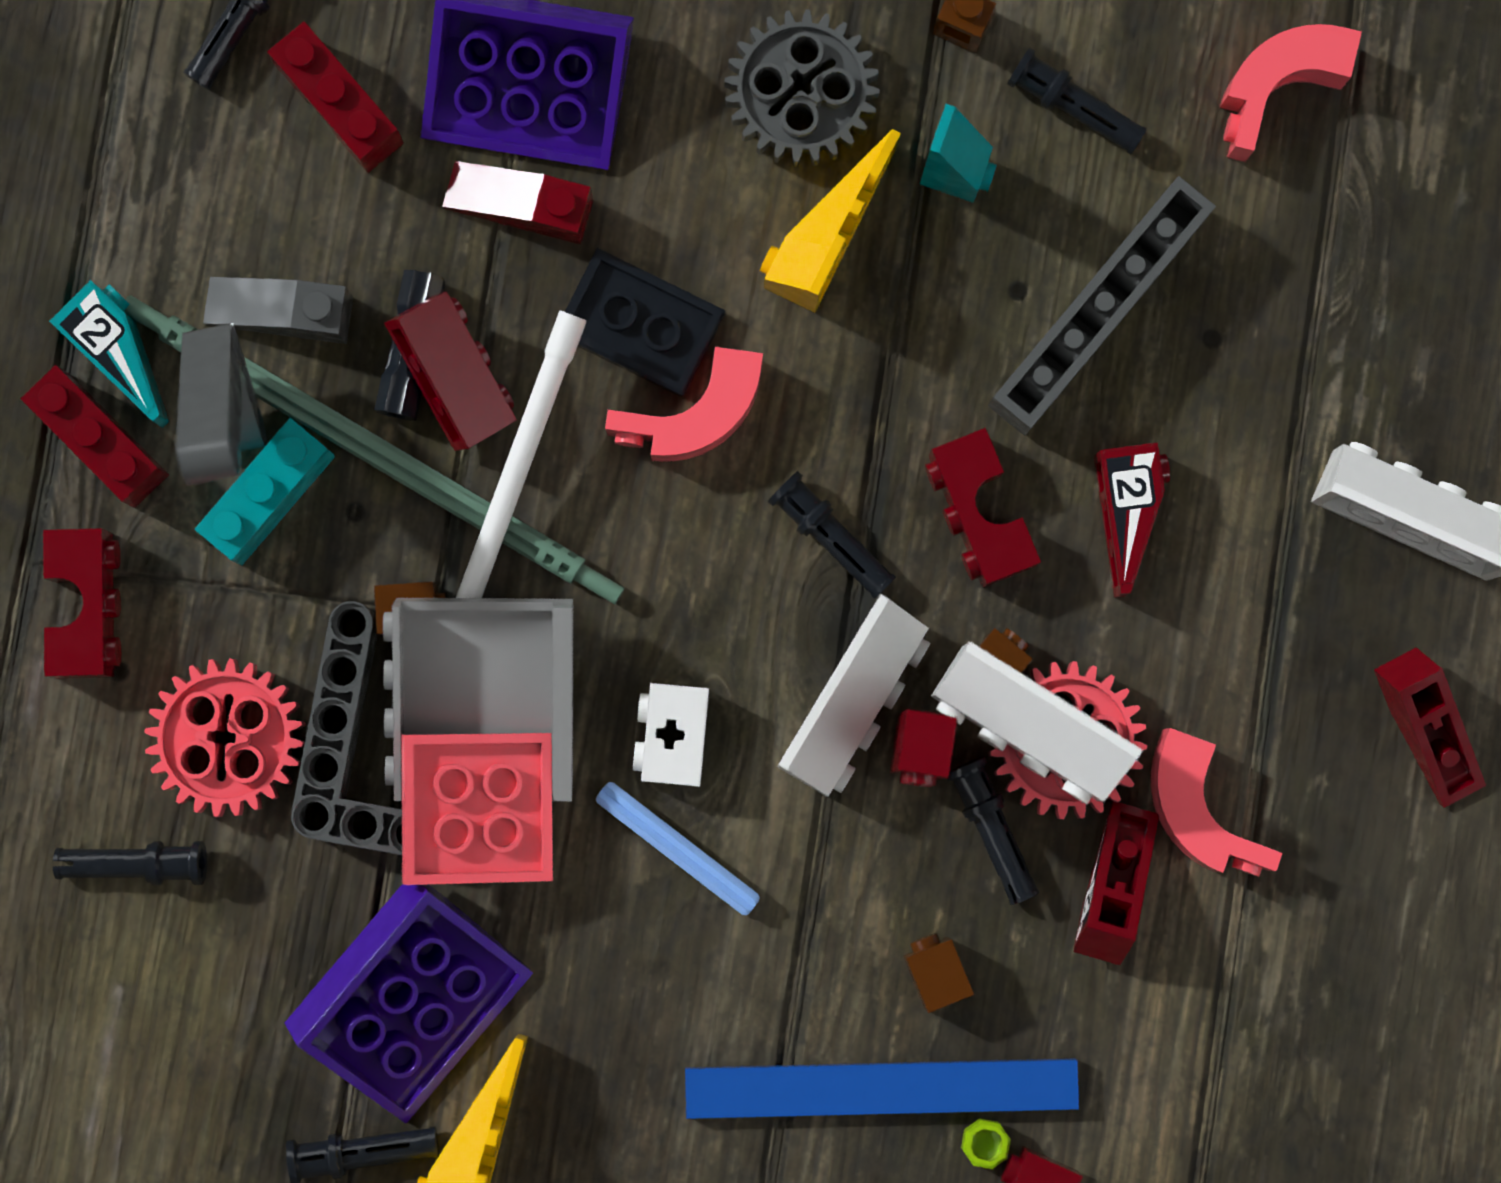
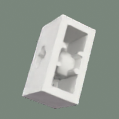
M650 683L649 694L640 693L638 722L646 723L645 742H635L633 771H642V782L701 786L709 688ZM668 721H676L677 730L685 733L684 740L675 741L674 749H665V741L657 738L658 730L666 729Z

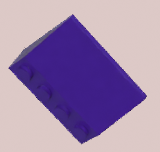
M435 0L421 138L609 170L628 65L634 17L535 0Z
M402 884L284 1024L298 1047L406 1124L520 990L533 972L429 884Z

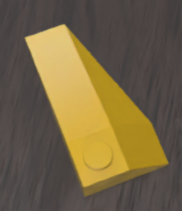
M892 129L785 236L780 248L773 245L770 247L760 268V272L766 274L764 289L816 313L898 146L900 132Z
M518 1034L432 1166L428 1178L419 1176L417 1183H491L528 1036Z

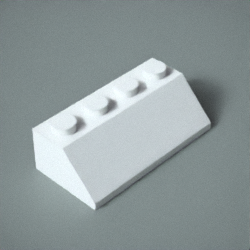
M1351 442L1350 446L1342 444L1333 450L1311 503L1483 580L1488 581L1501 576L1500 505L1484 501L1480 505L1466 499L1467 492L1462 488L1447 482H1439L1438 486L1421 478L1422 472L1419 469L1402 462H1395L1393 466L1376 458L1378 455L1376 450L1361 443Z
M881 594L777 767L826 797L830 795L833 789L842 793L856 769L848 764L858 747L867 751L881 727L873 722L883 705L890 710L892 709L905 687V684L898 680L907 664L916 668L927 651L930 642L923 639L929 628Z
M972 642L961 647L931 697L940 702L936 710L942 715L957 717V724L959 725L962 724L965 718L982 728L978 734L979 738L1000 751H1003L1007 745L1024 755L1020 761L1022 765L1043 778L1047 776L1049 771L1066 781L1062 790L1084 804H1088L1091 798L1104 802L1143 751Z

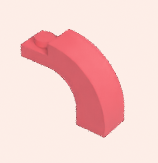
M1304 25L1283 31L1258 46L1243 62L1229 83L1221 101L1220 108L1238 112V114H1230L1224 132L1223 141L1230 142L1227 158L1246 162L1254 152L1267 98L1277 88L1294 82H1309L1341 90L1352 76L1362 32L1335 25Z
M715 347L708 388L693 407L683 413L667 417L608 410L605 425L607 435L615 436V444L627 447L642 448L644 441H651L652 461H680L702 455L727 440L741 426L749 414L759 388L763 353Z
M1172 728L1162 729L1152 760L1151 793L1155 811L1159 815V821L1172 842L1191 860L1214 872L1223 873L1229 857L1234 858L1232 868L1257 877L1260 876L1262 869L1276 872L1283 853L1229 833L1213 819L1207 808L1204 798V780L1216 744Z

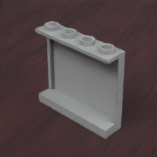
M396 598L392 606V612H384L383 639L384 642H392L393 659L384 661V690H393V708H385L384 735L385 738H393L394 756H386L385 785L394 786V801H402L401 735L552 733V801H572L573 599Z

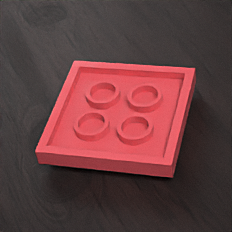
M552 733L401 735L402 884L553 881Z

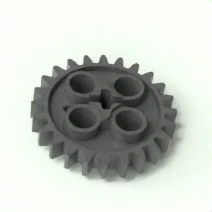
M808 9L803 14L802 22H795L792 13L788 10L785 12L784 24L780 26L769 16L767 17V32L765 34L755 27L750 28V37L753 45L742 41L737 43V51L743 59L729 58L728 68L738 75L725 77V88L737 92L725 97L726 107L740 108L731 116V123L733 126L747 124L742 133V140L746 142L757 136L759 138L757 144V153L759 155L770 146L775 148V163H779L785 153H791L793 165L798 167L802 154H808L813 165L817 166L820 152L824 150L831 159L835 160L838 155L836 144L841 143L850 150L854 147L851 131L860 135L866 134L867 125L860 117L874 118L876 108L865 102L878 99L880 89L867 85L877 80L879 74L878 69L864 68L871 62L873 53L872 51L857 53L861 45L862 36L859 34L847 40L845 38L846 22L838 25L835 30L829 28L830 16L828 13H825L817 24L812 23V15ZM799 47H809L815 51L817 58L809 64H801L795 61L791 54ZM827 61L835 62L833 68L827 69L812 80ZM763 77H772L779 81L782 87L778 92L766 95L759 92L755 84ZM812 80L809 95L799 91L786 103L781 112L776 116L769 115L768 112L771 109L781 105L784 101L786 102L792 96L794 82L803 86ZM830 82H839L846 86L849 93L840 100H833L828 98L822 89ZM802 112L807 114L813 123L806 130L798 131L792 129L786 122V119L793 113Z

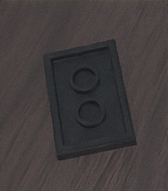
M599 248L596 249L565 310L566 313L587 321L578 347L684 398L726 314V310Z

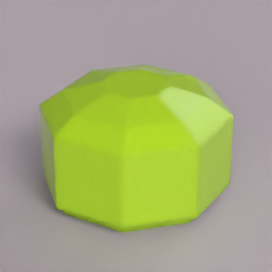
M979 1118L964 1129L961 1148L973 1166L993 1169L1008 1158L1011 1139L999 1122Z

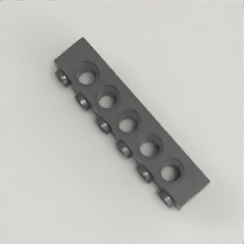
M1178 176L995 394L988 406L1022 435L1026 436L1216 206Z

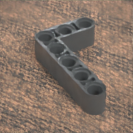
M233 323L184 332L182 334L176 439L177 457L183 480L186 485H193L240 475L241 451L265 447L267 445V437L262 413Z
M346 601L339 604L332 611L329 618L291 812V821L295 830L300 835L310 839L402 855V809L346 799L378 636L376 614L361 603ZM352 612H361L366 619V627L359 636L348 638L343 631L342 623L344 618ZM344 659H351L356 666L357 674L355 679L348 685L340 686L333 677L335 665ZM341 707L346 712L347 724L341 732L331 734L324 725V717L331 708ZM329 754L336 759L338 771L332 780L323 782L316 776L315 764L321 756ZM316 802L323 804L328 811L327 824L318 831L312 829L306 822V811ZM363 811L370 812L377 821V829L368 839L360 838L353 829L355 817Z

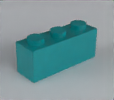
M289 418L194 530L231 561L242 566L336 456L293 419Z

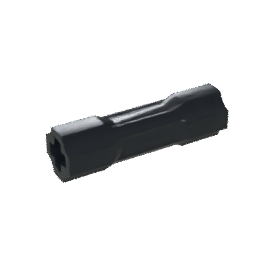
M404 270L397 301V315L433 295L444 292L446 282L444 278L432 273ZM392 339L386 369L381 376L374 410L378 414L388 417L416 421L422 391Z

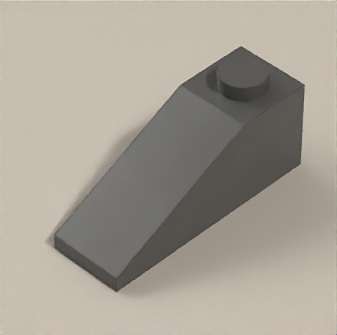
M210 277L203 324L214 327L233 323L236 330L347 344L354 297L346 286L287 279Z

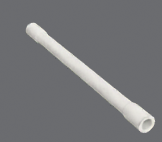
M559 310L545 348L544 361L456 598H482L567 366L573 360L587 321Z

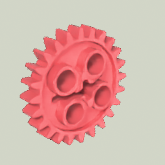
M230 658L226 664L225 671H222L217 660L213 659L208 661L207 674H203L197 666H189L191 681L187 682L178 676H174L172 681L177 692L175 694L164 691L158 693L160 698L167 704L165 709L149 710L153 717L160 720L158 727L146 728L144 733L150 736L157 737L158 743L145 749V754L160 755L161 759L160 762L150 769L151 772L156 774L167 772L169 777L161 786L163 790L168 791L177 786L181 788L176 798L178 804H184L192 797H195L194 812L202 813L209 802L212 803L214 817H222L227 804L230 805L234 816H242L244 801H247L254 810L262 809L260 795L264 793L271 799H278L279 795L274 786L276 781L291 785L293 781L284 770L287 766H301V761L291 755L292 749L303 748L305 745L304 741L293 738V732L305 727V722L291 720L290 714L300 707L299 703H283L282 699L288 693L289 687L281 685L272 690L270 687L275 677V674L268 671L259 679H256V664L249 662L242 674L239 673L238 661ZM231 694L233 696V705L231 706L227 724L225 698ZM208 698L214 705L215 713L209 723L200 725L193 717V709L199 700ZM251 702H257L262 707L264 715L260 725L254 729L245 727L241 719L242 710ZM227 724L228 732L236 734L235 743L226 744L224 755L226 778L224 781H220L218 779V771L222 764L224 745L216 742L215 737L217 733L225 732ZM202 746L207 750L210 762L204 772L196 774L191 770L188 758L193 749ZM251 750L256 754L259 766L253 776L244 778L239 774L236 763L238 757L243 752Z
M1076 661L1070 662L1066 674L1061 673L1056 662L1050 663L1049 677L1047 678L1037 668L1030 670L1032 681L1053 694L1062 693L1067 695L1071 699L1073 707L1081 712L1087 704H1091L1093 712L1089 717L1096 721L1107 723L1116 734L1142 750L1147 749L1146 744L1134 741V734L1145 730L1146 725L1132 723L1130 719L1141 708L1139 705L1125 707L1122 703L1130 692L1128 688L1116 693L1110 690L1115 676L1111 674L1101 682L1096 681L1097 667L1094 665L1088 668L1084 676L1079 675ZM1009 745L1003 751L995 748L988 752V755L991 757H1003L1004 764L994 771L995 776L1010 774L1012 777L1005 791L1009 793L1019 788L1024 791L1019 803L1021 806H1026L1035 798L1038 800L1037 814L1044 815L1051 805H1055L1057 819H1064L1068 806H1072L1078 819L1085 818L1086 804L1062 790L1065 783L1060 777L1052 772L1045 778L1034 773L1020 763L1024 755ZM1136 760L1130 769L1141 770L1143 765ZM1127 774L1118 783L1128 788L1134 786L1133 781ZM1116 788L1107 797L1113 802L1121 800ZM1091 798L1088 802L1097 813L1104 812L1103 802Z

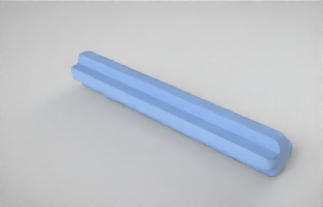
M608 782L596 797L597 804L740 914L748 915L759 902L760 897L757 892L615 783Z

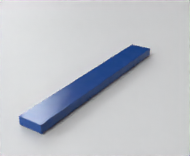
M1076 1058L685 1067L686 1119L1079 1109L1078 1060Z

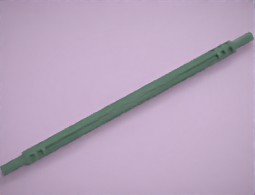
M132 295L126 298L130 305L124 312L134 320L158 333L160 341L181 352L182 334L198 330L175 315H172L170 318ZM245 358L258 399L481 530L491 504L490 502ZM512 516L502 544L570 584L576 581L614 605L618 602L624 592V587L585 565L586 559Z

